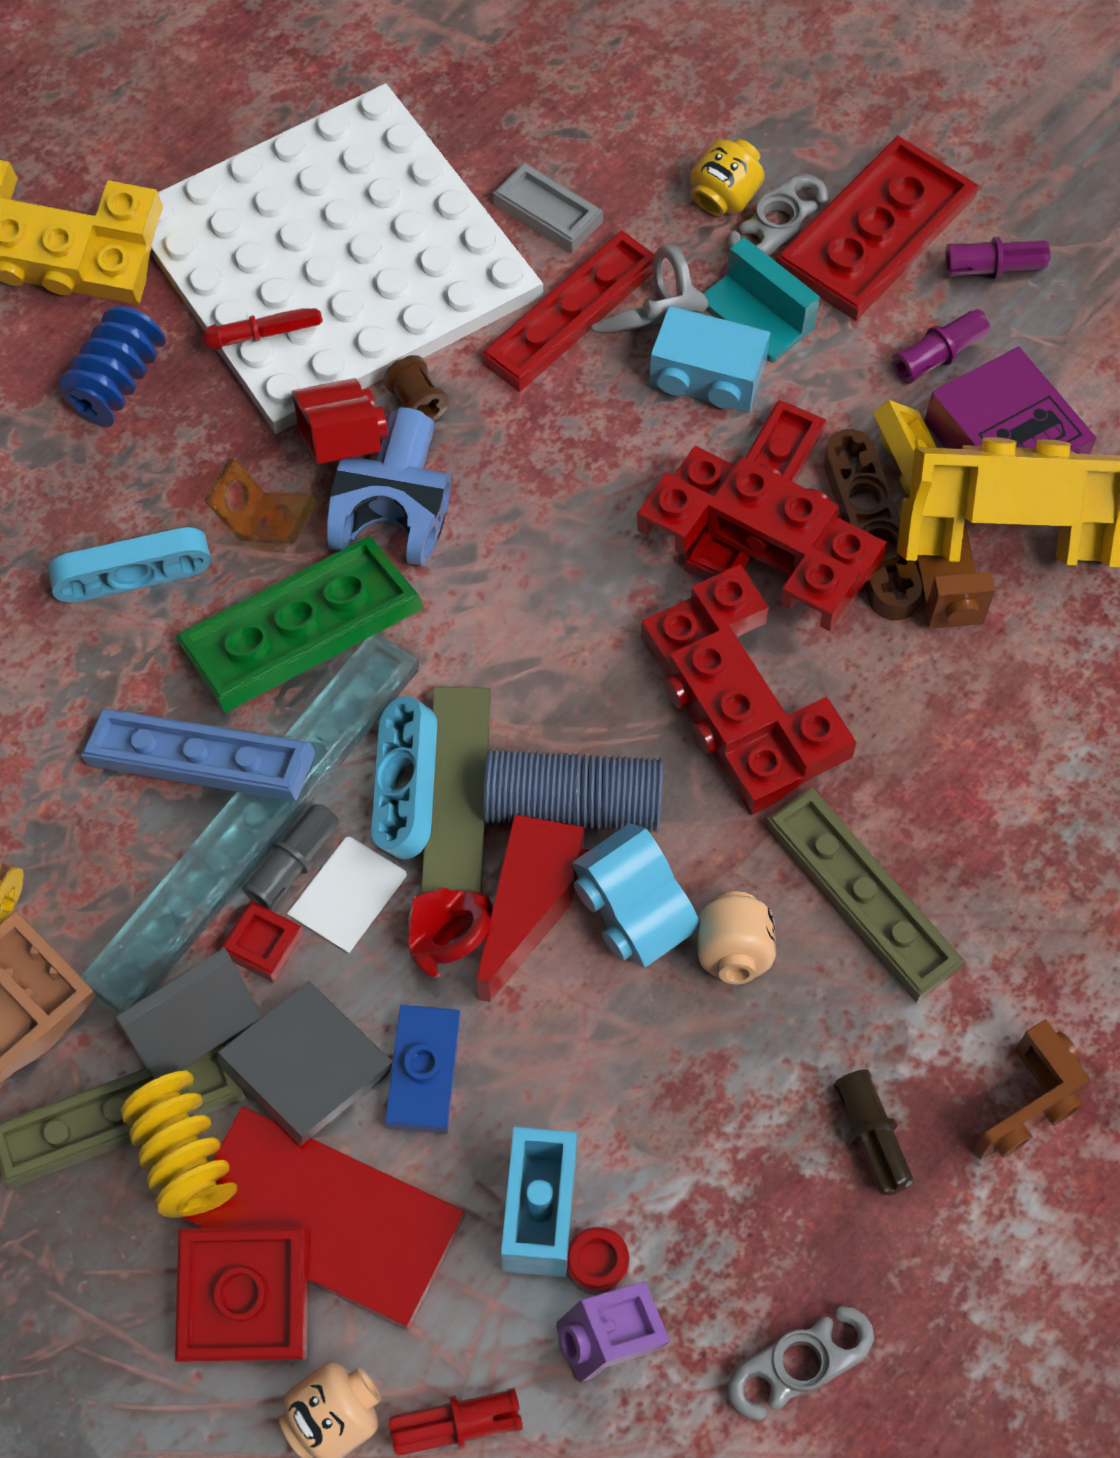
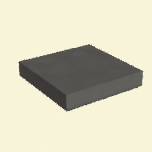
M310 981L231 1041L217 1055V1063L300 1146L391 1071L393 1062Z

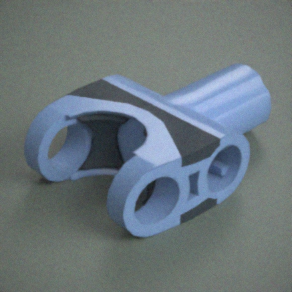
M401 407L391 411L387 420L388 437L382 439V451L378 452L376 461L358 457L340 460L332 485L327 526L329 550L341 551L349 546L350 541H354L358 533L368 525L376 522H390L400 526L408 535L407 564L424 566L428 562L442 531L451 492V474L423 469L435 424L430 417L412 408Z

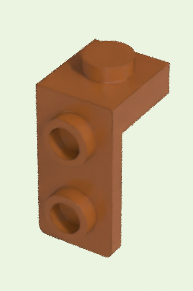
M964 525L960 562L948 561L943 556L918 555L916 565L922 581V596L929 629L984 624L993 599L995 588L991 571L976 573L968 531Z
M1046 1019L1028 1029L1015 1049V1052L1046 1094L983 1133L973 1149L980 1160L996 1150L1002 1158L1009 1156L1033 1138L1029 1129L1046 1118L1052 1126H1055L1083 1106L1079 1096L1091 1079L1079 1064L1080 1056L1073 1042L1063 1032H1055Z

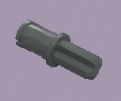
M322 804L310 806L283 840L276 839L271 844L273 849L271 854L241 887L245 895L253 902L272 911L275 904L301 873L307 874L312 869L309 861L339 826L337 816Z

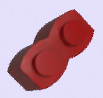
M356 378L291 391L301 439L308 446L310 455L316 465L382 451L380 439L388 437L387 422L381 405L375 406L370 388L362 389Z

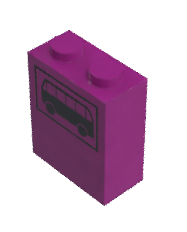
M1019 346L932 391L924 420L927 427L940 443L948 449H962L963 445L982 446L983 438L998 437L1017 441V448H1036V441L1042 439L1059 440L1070 443V450L1077 454H1091L1097 438Z

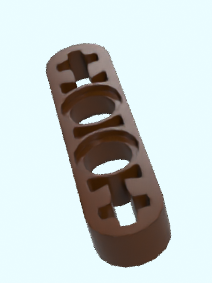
M855 429L840 430L829 438L824 456V468L836 504L839 505L841 519L876 537L881 536L892 542L895 550L891 554L884 556L883 561L871 579L864 584L874 612L888 620H903L910 617L916 611L922 592V581L915 561L905 560L897 553L900 518L872 440L865 433ZM848 450L852 457H858L856 475L851 476L852 468L847 456H840L841 451ZM865 491L873 494L879 501V505L871 510L858 509L851 503L849 497L854 493ZM894 570L892 579L898 592H905L904 599L897 600L896 596L891 592L886 593L889 582L888 572Z

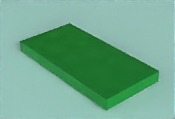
M368 536L175 635L183 654L222 711L227 713L423 610L419 594L371 536Z

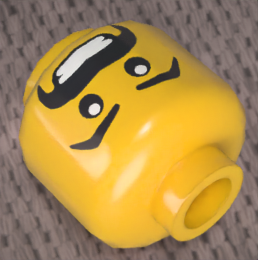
M726 139L712 142L692 168L689 176L693 188L691 195L695 202L708 213L718 217H722L725 213L733 215L742 212L762 186L765 178L763 168L758 162L760 159L758 150L743 139H736L735 142Z

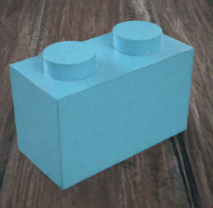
M669 305L651 353L649 386L659 388L671 395H685L708 401L723 409L734 408L750 413L767 363L771 332Z
M513 1127L501 1248L503 1272L566 1277L577 1157V1132Z

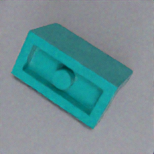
M745 237L729 249L727 275L703 293L709 303L706 311L712 316L771 332L767 356L769 362H776L815 329L820 296Z

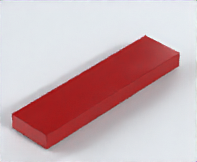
M619 231L481 352L482 364L520 393L592 328L591 325L602 320L653 274L655 254L624 231Z
M778 399L745 458L758 465H769L778 470L784 478L795 483L823 434L827 419ZM707 523L685 560L684 571L707 580L739 564L746 571L753 557L707 533Z

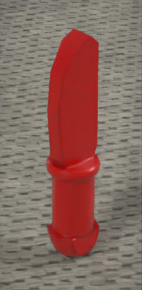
M302 308L255 319L254 315H251L246 320L219 326L214 324L207 327L202 335V341L212 350H220L223 346L250 340L258 342L260 337H268L320 325L323 322L322 314L316 308Z

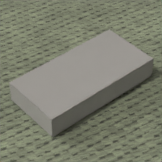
M525 162L493 192V205L571 254L603 223V210Z

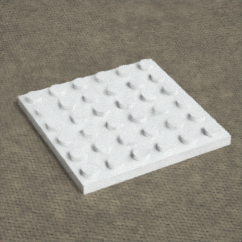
M386 83L158 192L163 209L154 234L150 254L204 331L211 325L216 324V326L242 321L249 319L251 315H254L255 319L302 308H316L321 311L323 322L320 325L268 337H260L258 342L250 340L223 346L222 349L217 350L275 434L297 424L292 390L356 378L362 389L384 379L383 376L386 370L395 361L409 355H418L425 358L543 297V282Z

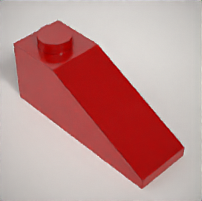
M514 815L490 918L491 925L486 936L476 979L478 1000L491 1002L572 905L575 894L574 882L579 879L572 862L590 851L584 849V827Z

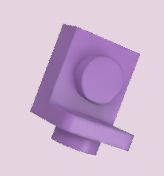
M645 1281L582 1299L556 1323L561 1353L564 1359L572 1365L579 1382L593 1379L606 1367L657 1352L670 1342Z

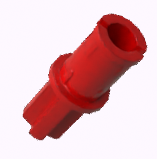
M515 1387L509 1388L507 1391L457 1401L456 1395L449 1396L450 1403L393 1415L389 1419L392 1447L397 1455L410 1454L457 1443L460 1450L466 1448L465 1441L514 1430L516 1432L523 1430L522 1418L518 1413L520 1407Z

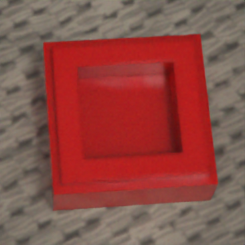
M250 900L219 950L225 948L235 964L274 982L302 937L303 929L301 925Z

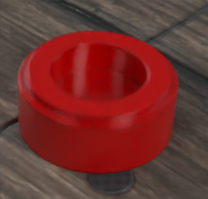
M591 1227L579 1232L571 1240L568 1248L567 1274L571 1282L579 1290L590 1295H599L616 1290L624 1282L629 1269L630 1257L626 1243L616 1232L604 1227Z

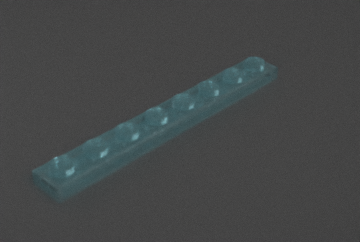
M375 634L363 642L283 737L311 742L315 751V756L297 801L293 802L236 792L82 974L81 978L89 985L99 999L121 1014L152 994L272 849L271 844L274 840L282 837L379 720L387 705L398 697L419 671L418 659L379 634Z

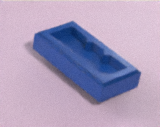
M400 1005L385 1120L387 1129L448 1134L461 1010Z

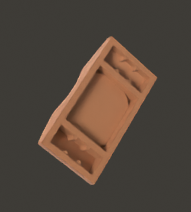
M17 911L0 924V1085L14 1072L46 1054L96 997L95 992Z

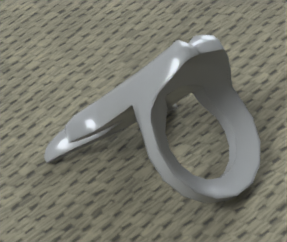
M668 244L658 248L653 260V277L660 300H648L643 303L644 307L617 314L593 324L591 327L593 331L598 333L637 329L663 323L669 305L702 313L707 309L709 303L707 297L692 285L689 268L683 253L677 246ZM664 258H667L672 264L676 278L677 297H671L666 291L662 276V262Z

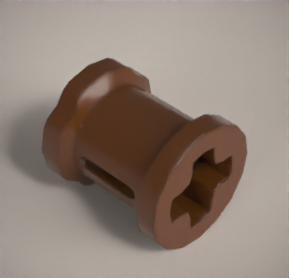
M409 355L395 361L386 370L383 376L385 380L384 385L388 392L398 396L404 408L419 410L433 421L437 420L445 412L449 403L448 397L442 389L435 388L428 377L427 364L422 357Z

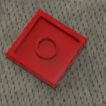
M309 1227L178 1229L175 1362L307 1359Z

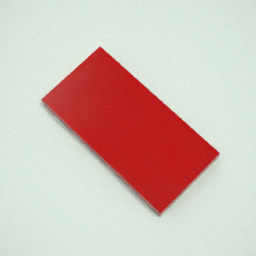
M897 135L776 257V262L820 296L821 299L857 321L976 197L979 185Z
M242 1106L220 1149L212 1160L228 1161L230 1166L229 1171L222 1178L218 1179L216 1184L235 1183L237 1184V1191L221 1206L204 1213L181 1217L183 1221L195 1228L309 1227L308 1283L409 1331L465 1217L464 1210L312 1138L300 1146L276 1121Z

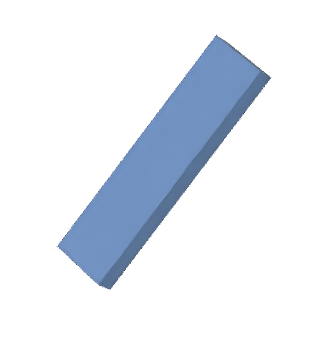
M102 708L81 756L87 766L296 802L315 756V751L311 742Z

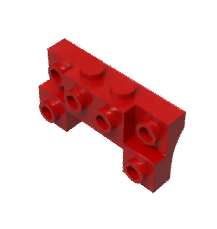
M696 445L674 475L665 473L637 512V530L647 536L655 526L674 536L675 550L684 555L708 523L707 533L712 537L789 576L790 578L782 588L781 606L791 610L795 603L799 601L822 613L820 627L831 631L859 589L871 579L884 559L886 541L838 518L839 505L832 502L821 491L813 488L806 489L784 478L778 470L769 465H758L745 457H742L738 464L734 465Z
M739 564L692 586L691 598L642 620L641 638L666 677L664 684L670 700L677 709L685 708L694 722L692 724V731L699 747L706 755L713 753L747 810L753 815L776 804L791 791L813 777L853 758L857 742L827 696L789 715H786L737 638L766 624L769 609L742 565Z

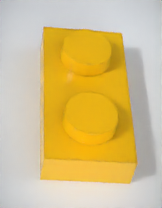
M887 400L873 414L882 431L879 434L880 441L884 448L895 458L902 472L900 476L901 485L910 496L915 447H937L918 410Z

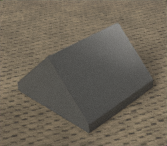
M222 948L116 1016L119 1030L155 1080L163 1075L182 1070L263 1016L226 949Z

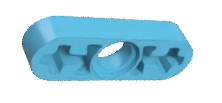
M184 527L63 554L50 562L48 573L53 596L60 601L73 603L195 576L210 566L211 556L205 533L197 528Z
M401 696L394 699L387 705L380 717L371 828L374 843L384 851L403 860L418 855L427 845L431 835L437 740V717L435 713L411 696ZM413 764L414 772L411 780L406 786L397 790L396 780L399 773L406 766Z

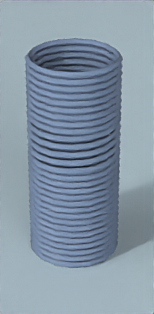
M491 748L487 753L485 769L484 821L487 824L491 821L492 824L495 822L500 824L502 822L505 825L508 822L511 825L514 815H521L575 826L582 825L584 829L589 826L591 830L595 826L598 830L603 826L605 831L607 829L610 831L612 828L616 831L631 823L646 828L650 833L652 831L657 833L660 829L663 760L661 758L656 760L655 757L652 760L649 757L646 760L643 757L641 759L638 757L633 759L632 756L621 758L620 755L616 758L613 755L609 761V757L605 755L602 762V757L598 755L595 762V756L591 754L588 762V756L584 754L581 762V755L579 753L576 756L574 753L563 755L562 752L559 755L556 752L553 754L548 752L546 754L544 751L541 754L539 751L528 753L527 750L524 753L521 750L517 753L516 750L512 752L507 750L505 752L504 749L493 751Z

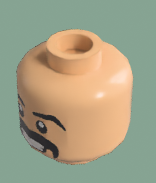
M733 891L717 896L701 910L698 917L700 924L697 931V955L701 966L707 972L726 983L740 985L761 976L772 967L776 957L775 921L771 909L763 902L746 892Z
M330 1361L293 1386L285 1394L283 1400L285 1413L279 1417V1423L287 1441L301 1458H343L371 1438L376 1432L378 1420L374 1406L381 1402V1396L372 1379L362 1368L359 1367L351 1372L342 1364Z

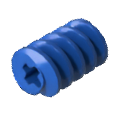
M113 306L106 309L101 323L94 327L90 335L91 338L83 343L80 354L73 358L69 371L62 374L58 383L62 396L77 413L96 425L103 427L113 425L116 417L112 410H123L126 404L123 394L131 395L134 393L137 387L134 379H142L147 372L145 363H153L158 355L155 347H164L166 343L164 333L149 316L125 306Z

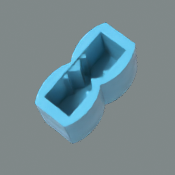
M629 823L572 862L579 878L574 882V888L589 910L592 912L599 910L607 926V929L602 932L603 939L611 952L620 961L623 962L627 959L646 968L698 931L700 921L692 904L674 879L664 854L646 828Z

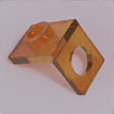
M228 459L206 496L205 503L241 542L293 544L296 542L317 500L311 493L264 492L236 459ZM233 481L238 482L243 490V503L236 512L231 511L226 502V491Z

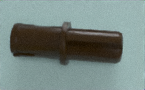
M868 1069L857 1070L842 1076L832 1085L840 1098L853 1130L849 1139L851 1144L860 1146L878 1192L888 1196L898 1194L913 1184L912 1174L893 1132L898 1125L894 1118L887 1117L871 1079L870 1071Z

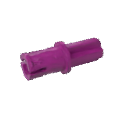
M993 237L991 242L973 244L951 243L946 245L945 269L947 277L992 274L994 279L1000 278L1002 272L1041 270L1049 267L1051 258L1050 246L1045 240L1002 243L1000 237Z
M980 309L967 312L942 328L933 326L927 330L926 336L921 340L895 353L892 356L894 360L892 365L898 377L906 384H911L933 368L941 364L950 365L956 361L958 352L989 334L991 325L987 321L985 313Z

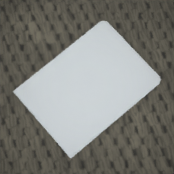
M346 837L287 914L350 953L404 881L407 873L354 838Z

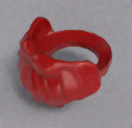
M444 887L413 897L410 900L411 910L407 922V943L411 959L429 977L439 978L440 974L437 964L454 962L470 954L488 934L493 910L490 899L480 892L451 891ZM470 928L459 940L447 945L450 940L458 937L464 930Z

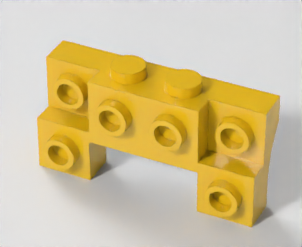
M0 160V281L12 286H20L23 283L43 286L47 290L59 295H70L74 292L139 305L146 285L151 246L163 209L157 189L107 180L96 216L11 200L18 177L10 162Z
M986 437L982 439V446L963 445L962 449L915 447L909 498L902 499L897 553L905 560L917 561L918 555L943 556L951 562H960L966 518L971 523L1059 526L1056 559L1065 565L1077 566L1078 560L1101 561L1108 567H1120V455L1077 454L1070 450V443L1047 439L1037 440L1036 448H1017V441L998 437Z

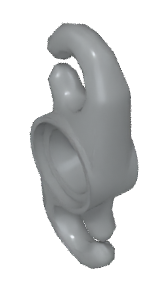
M808 174L792 176L775 191L767 193L760 198L756 213L751 219L742 222L739 229L742 234L756 235L761 241L756 247L769 256L783 243L794 239L799 232L800 223L807 215L814 213L817 209L816 202L803 201L798 198L795 192L802 189H811L815 192L817 203L824 204L828 200L826 186L820 179ZM779 210L789 214L792 220L786 224L778 225L769 222L765 215L768 212ZM732 231L729 233L728 245L730 248L741 239L739 232Z
M840 1306L836 1309V1319L841 1322L850 1323L857 1330L858 1339L852 1348L843 1349L834 1344L831 1335L833 1320L829 1317H822L812 1328L792 1331L736 1367L727 1386L729 1400L736 1412L746 1419L761 1421L766 1417L767 1410L765 1406L752 1403L745 1396L744 1387L750 1378L757 1376L764 1378L771 1388L769 1397L770 1407L772 1409H781L790 1398L798 1395L812 1394L867 1358L874 1342L873 1326L866 1315L853 1307ZM794 1345H805L811 1348L819 1359L820 1369L818 1374L807 1381H799L792 1378L783 1366L784 1352Z

